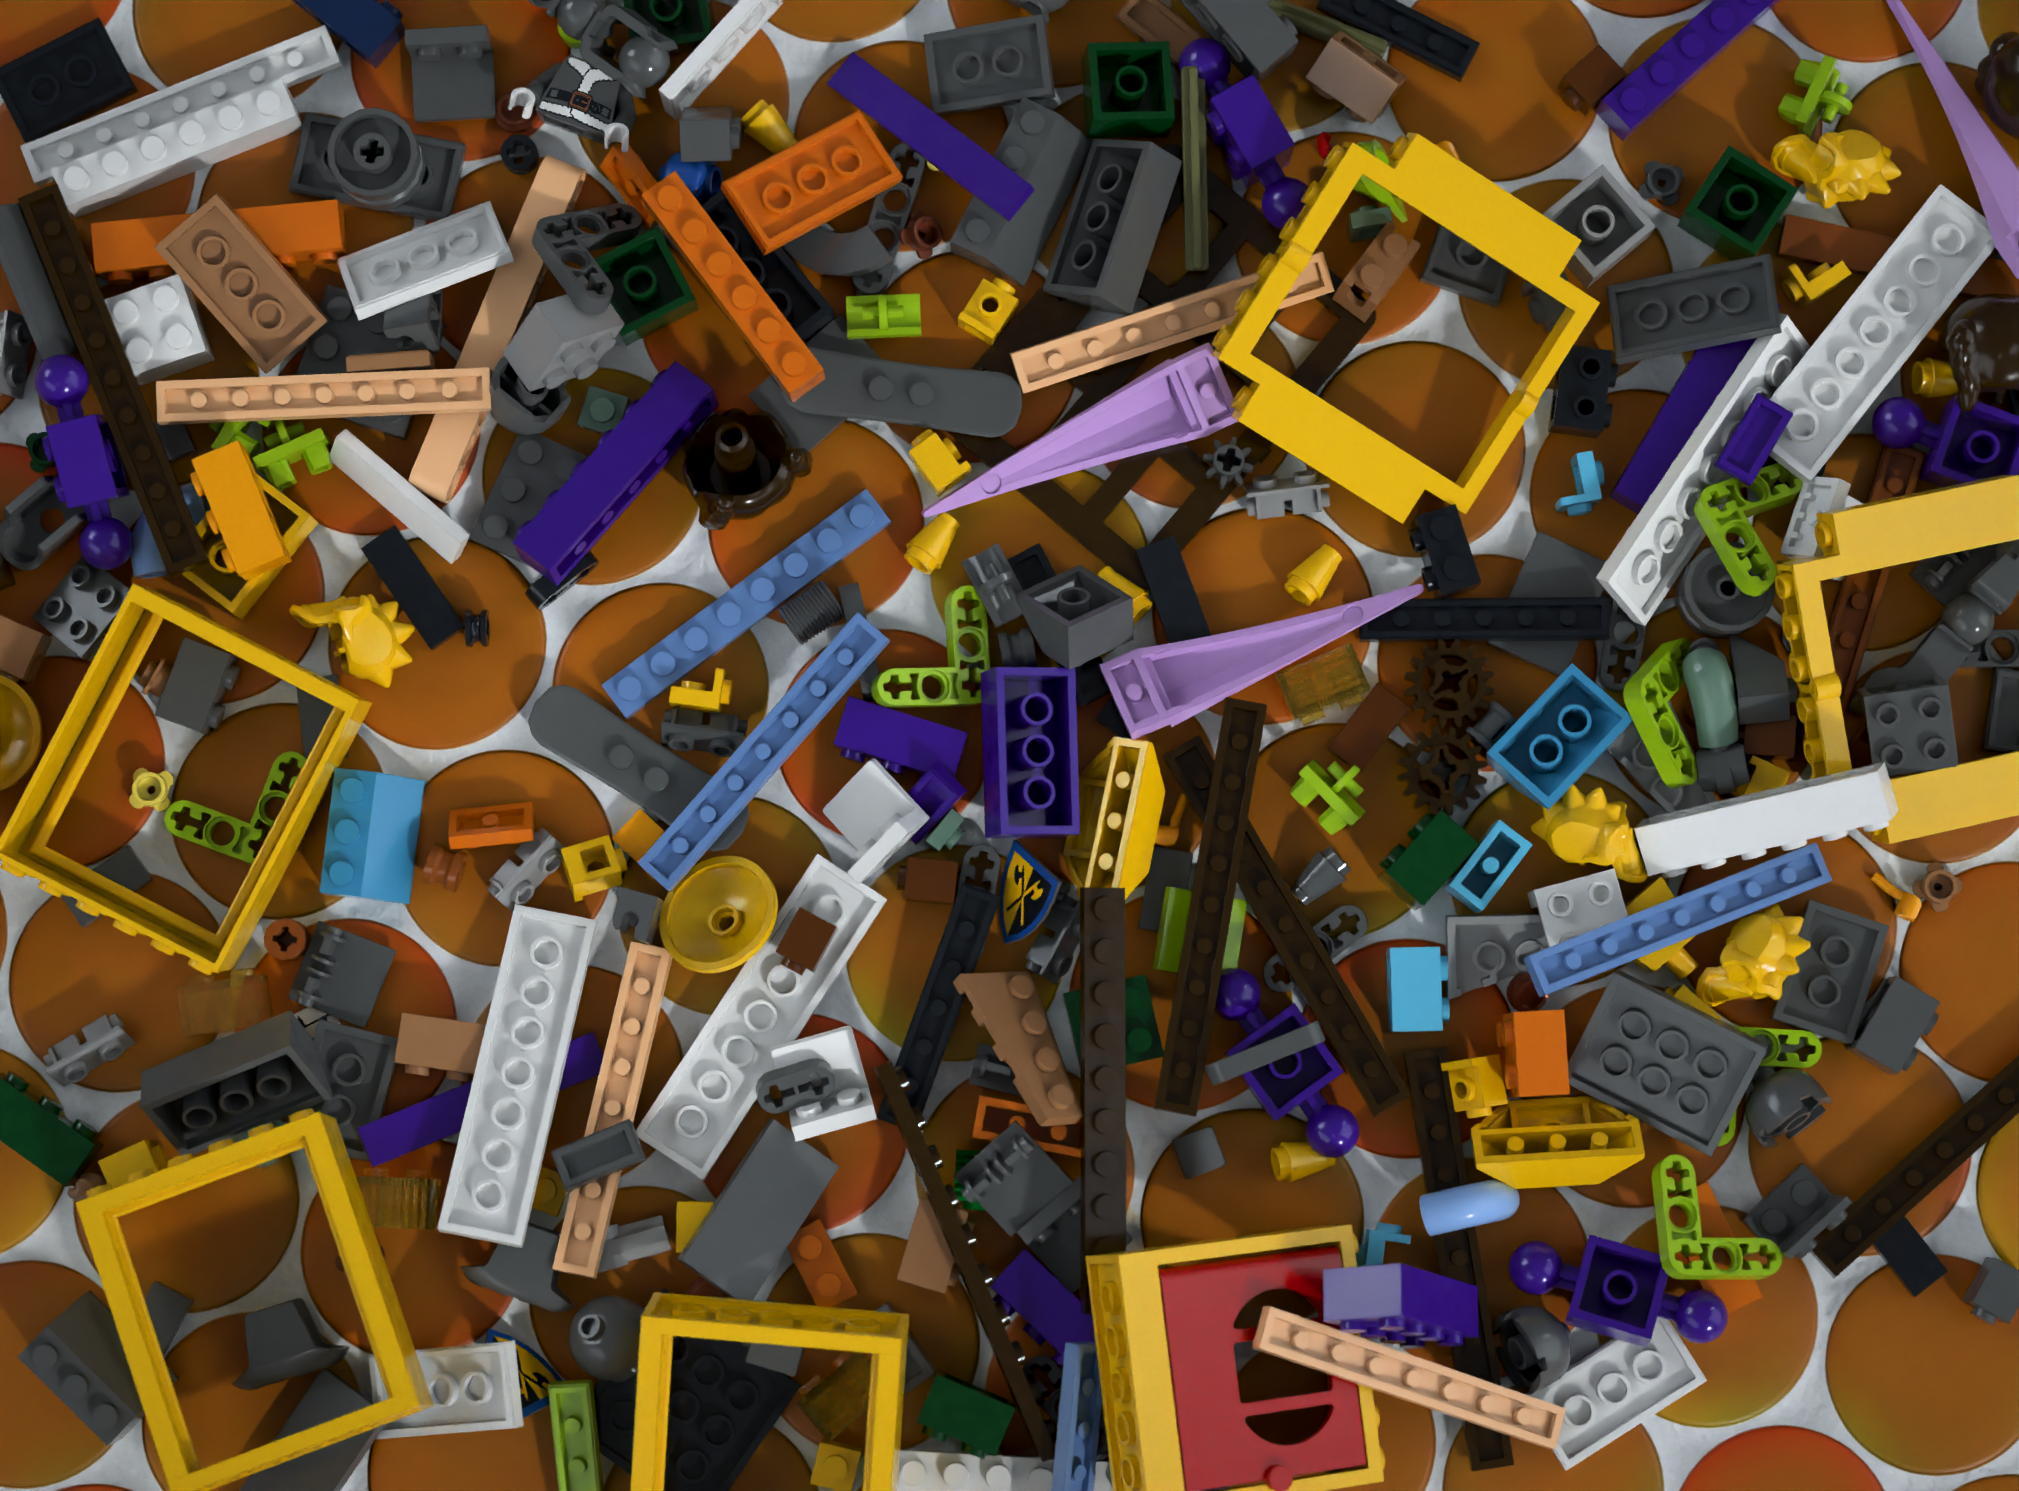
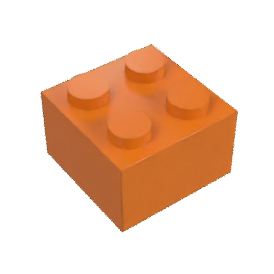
M1564 1009L1503 1014V1022L1496 1025L1498 1048L1505 1049V1064L1501 1066L1508 1098L1570 1094Z

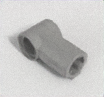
M659 1215L620 1226L619 1223L609 1226L598 1273L628 1265L631 1260L642 1257L646 1258L671 1250L670 1236L664 1216Z

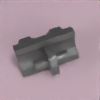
M998 543L961 562L996 629L1023 615L1016 602L1015 595L1023 591Z

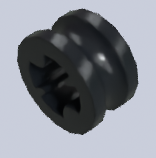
M516 134L507 138L501 146L500 155L502 161L510 172L524 175L536 168L539 162V153L531 138ZM522 145L526 152L531 150L530 155L524 156V163L517 164L514 157L509 160V154L516 153V146Z
M466 610L465 641L467 647H473L476 642H480L483 647L489 646L490 618L488 610H482L480 614H474L473 610Z

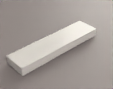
M345 429L336 436L330 452L332 463L450 564L454 563L461 556L470 536L469 533L349 430Z

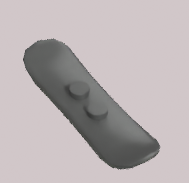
M808 347V349L823 367L826 379L793 403L781 389V395L789 406L803 413L896 423L991 438L1005 435L1017 424L1023 407L1021 386L1013 377L1001 372L909 364Z
M566 685L550 687L534 703L528 723L531 735L541 746L612 787L669 826L713 777L659 745L577 688ZM748 805L708 850L715 852L728 849L742 835L750 815Z

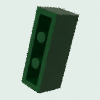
M9 1071L6 1075L0 1073V1141L65 1187L75 1186L79 1177L84 1174L104 1146L103 1143L95 1138L98 1132L80 1119H76L73 1123L61 1114L64 1108L50 1097L43 1095L39 1099L27 1090L30 1083L12 1071Z

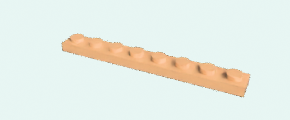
M1322 251L1312 254L1308 265L1298 276L1278 310L1335 291ZM1255 272L1009 353L1019 385L1021 386V392L1024 394L1219 330L1224 324L1230 326L1238 311L1234 310L1237 300L1245 289H1253L1260 276Z
M490 367L156 381L157 423L159 425L491 411L492 405L489 389L492 370Z
M632 941L630 943L584 1137L628 1119L632 1123L634 1122L673 958L666 948ZM622 1170L570 1192L552 1269L596 1279Z
M1263 1306L1252 1346L1253 1349L1546 1449H1556L1566 1411L1564 1407L1367 1339L1340 1332L1338 1329L1271 1306Z

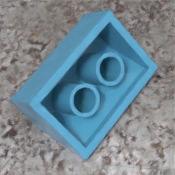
M1571 663L1487 752V764L1517 791L1549 810L1633 720L1622 706Z
M335 768L320 893L329 896L410 904L425 787L424 780L379 772Z

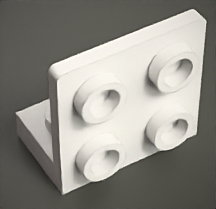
M1816 476L1810 483L1803 482V488L1799 493L1780 554L1788 558H1810L1823 555L1822 548L1819 547L1815 538V526L1818 524L1816 514L1864 504L1848 496L1851 484L1840 478ZM1844 576L1832 578L1831 580L1842 581Z
M876 759L868 761L823 808V813L858 850L854 854L858 861L848 871L849 875L858 884L880 870L930 819Z
M1614 868L1527 893L1531 909L1538 907L1549 947L1628 916Z
M851 1026L840 1027L771 1048L776 1069L814 1058L825 1060L833 1069L835 1088L828 1098L788 1111L796 1142L877 1119ZM818 1073L810 1074V1081L814 1087L822 1085Z

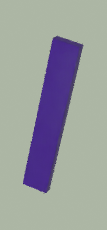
M854 52L851 53L827 82L832 90L1008 222L1035 191L1031 184Z
M593 1032L570 1041L559 1091L599 1075L603 1055ZM472 1081L358 1127V1132L372 1167L459 1133Z

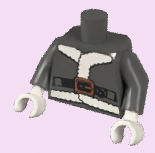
M608 45L606 53L614 59L617 50ZM568 55L564 62L553 64L535 77L525 88H516L511 93L508 109L512 110L517 105L523 106L522 118L524 119L531 117L533 107L536 106L535 112L541 122L601 143L605 149L612 148L614 142L622 143V152L629 150V136L637 118L633 95L620 82L611 79L584 59Z

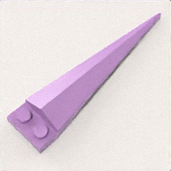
M1886 0L1925 69L1951 124L1977 190L1994 246L2015 277L2019 279V167L1901 0Z
M1206 343L1172 360H1165L923 509L921 515L923 517H930L1065 474L1206 437L1238 422L1231 417L1235 410L1231 407L1234 398L1218 360L1212 356L1214 352L1212 345Z
M1416 584L1345 605L1250 628L1138 648L1100 664V670L1129 735L1134 740L1167 725H1170L1171 728L1226 699V697L1241 691L1418 596L1423 592L1424 586Z

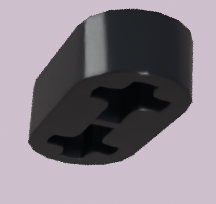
M589 550L558 586L542 576L527 589L525 595L537 610H542L587 576L599 564V560Z

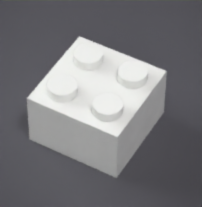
M178 274L105 299L140 386L215 360L192 290Z

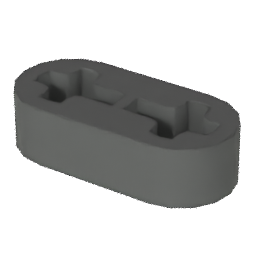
M814 1058L769 1071L763 1074L757 1081L756 1094L758 1103L765 1111L775 1114L822 1101L828 1098L834 1091L835 1077L833 1069L825 1060ZM818 1073L822 1085L814 1087L810 1081V1074ZM777 1085L779 1090H781V1097L774 1099L769 1094V1087Z

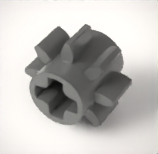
M1233 437L1229 444L1223 446L1219 440L1215 439L1213 442L1215 454L1206 453L1202 458L1204 462L1211 464V468L1206 472L1205 478L1209 479L1215 476L1220 480L1219 488L1222 490L1226 482L1234 481L1238 487H1241L1243 484L1240 475L1241 471L1245 473L1253 471V465L1244 463L1251 449L1248 447L1241 450L1237 447L1236 437ZM1225 455L1233 456V463L1239 466H1233L1230 472L1222 470L1223 463L1220 461H1223Z

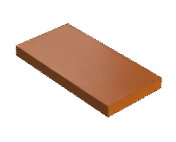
M860 110L723 181L720 189L763 255H766L897 185L902 181L903 175Z

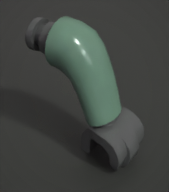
M1700 638L1690 645L1689 654L1683 661V677L1693 709L1698 745L1701 747L1696 752L1700 784L1705 792L1732 793L1737 791V787L1750 783L1744 745L1736 742L1739 739L1738 704L1734 678L1728 666V661L1725 655L1720 652L1717 642L1709 638Z

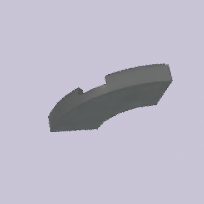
M868 225L854 232L840 234L824 230L821 226H818L782 246L798 263L822 275L860 276L875 271L894 260Z

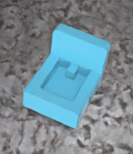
M1593 451L1576 453L1570 460L1577 495L1560 498L1555 503L1556 512L1567 511L1569 517L1584 515L1592 512V506L1597 505L1602 499L1600 485H1604V471L1601 461H1594Z
M1377 1222L1376 1230L1366 1229L1364 1246L1359 1245V1251L1356 1253L1357 1267L1382 1265L1385 1242L1392 1241L1410 1244L1411 1236L1401 1234V1225Z

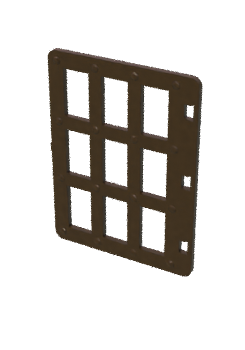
M1168 144L1162 147V149L1182 161V148L1180 146ZM1183 163L1160 229L1183 204ZM1207 169L1208 210L1226 224V227L1209 245L1208 270L1187 271L1174 288L1171 289L1146 269L1138 296L1152 307L1206 289L1245 242L1249 243L1264 257L1269 252L1275 254L1283 241L1279 238L1281 229L1270 224L1262 213ZM1329 270V274L1335 291L1315 299L1335 314L1339 320L1289 378L1313 394H1316L1373 327L1376 320L1375 310L1364 323L1332 299L1343 280L1331 270ZM1043 285L971 370L1001 372L1013 377L1019 384L1009 353L1072 333L1093 308L1066 299L1060 301L1054 295L1042 291ZM1351 288L1353 294L1356 297H1358L1361 300L1367 301L1354 289ZM1285 308L1276 311L1275 315L1271 319L1263 334L1278 318V316L1283 312ZM1219 330L1191 338V340L1198 346L1206 343L1212 345L1213 339ZM1151 352L1106 366L1100 374L1094 370L1067 379L1066 381L1080 391L1082 395L1053 429L1122 388ZM1219 362L1225 379L1232 373L1248 387L1251 385L1252 381ZM1248 427L1236 440V446L1241 450L1248 447L1251 449L1244 463H1249L1253 466L1257 462L1262 464L1272 452L1269 448L1273 443ZM946 431L989 468L1018 452L1000 436L991 438ZM1183 443L1124 458L1084 506L1051 479L1015 490L1102 563L1110 566L1115 572L1146 590L1149 588L1135 549L1103 522L1158 457L1196 489L1148 545L1175 536L1179 550L1182 552L1237 485L1234 481L1226 482L1222 490L1219 488L1220 480L1215 476L1206 479L1205 474L1211 466ZM1225 455L1223 461H1220L1223 463L1222 470L1230 472L1233 466H1239L1233 463V456ZM1241 471L1240 475L1242 477V480L1246 477L1248 473Z

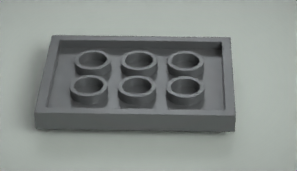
M1616 968L1568 1062L1569 1085L1626 1114L1638 1118L1639 1121L1712 1157L1769 1045Z

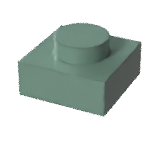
M1366 205L1356 209L1354 213H1349L1347 223L1349 242L1375 239L1388 221L1393 224L1390 206L1379 208L1377 205Z
M589 386L577 423L578 427L599 434H604L610 429L613 430L624 418L630 399Z
M952 808L926 839L925 843L936 852L943 845L948 850H951L965 832L960 827L965 818Z

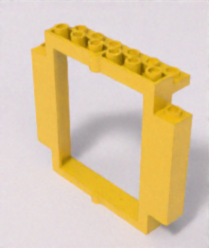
M1408 132L1406 137L1399 136L1387 155L1391 159L1388 165L1353 142L1344 141L1342 146H1334L1323 165L1328 168L1319 183L1314 180L1309 185L1301 199L1305 206L1297 218L1292 216L1286 222L1279 234V238L1283 240L1275 254L1269 252L1264 257L1256 272L1260 276L1252 290L1248 288L1244 290L1234 307V310L1238 311L1230 326L1224 324L1220 328L1212 342V345L1216 347L1212 353L1213 357L1252 381L1249 388L1243 386L1235 396L1231 405L1235 409L1231 415L1232 418L1402 524L1424 490L1449 506L1456 504L1459 512L1467 514L1522 425L1536 409L1539 398L1600 304L1599 301L1560 277L1581 243V239L1418 133ZM1361 175L1372 180L1566 306L1455 483L1250 354L1296 279L1308 265L1313 252Z
M2000 475L1817 513L1818 524L1815 526V538L1819 547L1822 548L1823 555L1810 558H1787L1776 561L1777 576L1775 578V587L1784 605L1785 612L1782 613V628L1791 646L1792 653L1789 654V668L1793 680L1797 682L1799 692L1797 694L1796 709L1798 717L1805 727L1806 734L1803 736V749L1805 758L1812 768L1813 775L1810 776V779L1852 770L1840 701L1841 682L1835 672L1820 581L2019 539V475ZM2019 750L1959 763L1955 767L1891 778L1890 782L1899 810L1893 819L1889 820V826L1868 832V834L1872 837V841L1892 844L2019 815Z

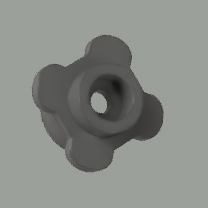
M1658 161L1648 162L1644 167V172L1646 173L1644 184L1639 187L1640 196L1644 200H1650L1651 198L1661 200L1667 206L1675 204L1679 199L1677 189L1680 182L1684 179L1683 170L1678 166L1673 167L1669 164H1660ZM1663 180L1665 182V186H1659L1658 181Z

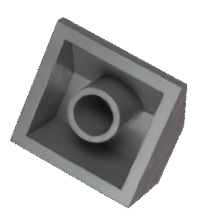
M1081 565L1015 594L1016 602L1042 652L1069 670L1134 640L1133 597Z

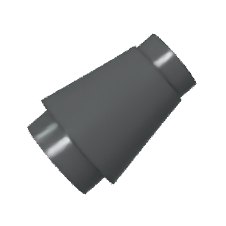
M1328 846L1323 852L1320 850L1316 852L1289 889L1307 906L1312 901L1347 880L1345 876L1352 869L1332 847Z

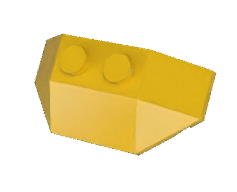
M1113 737L1108 742V747L1099 753L1079 775L1080 834L1066 838L1063 858L1070 876L1078 889L1079 899L1080 888H1125L1126 899L1149 873L1166 792L1152 742Z
M1591 1096L1509 1100L1508 1104L1500 1105L1492 1111V1115L1487 1116L1480 1124L1477 1123L1473 1126L1470 1133L1476 1169L1514 1189L1600 1184L1645 1158L1639 1119L1630 1114L1626 1116L1616 1108Z

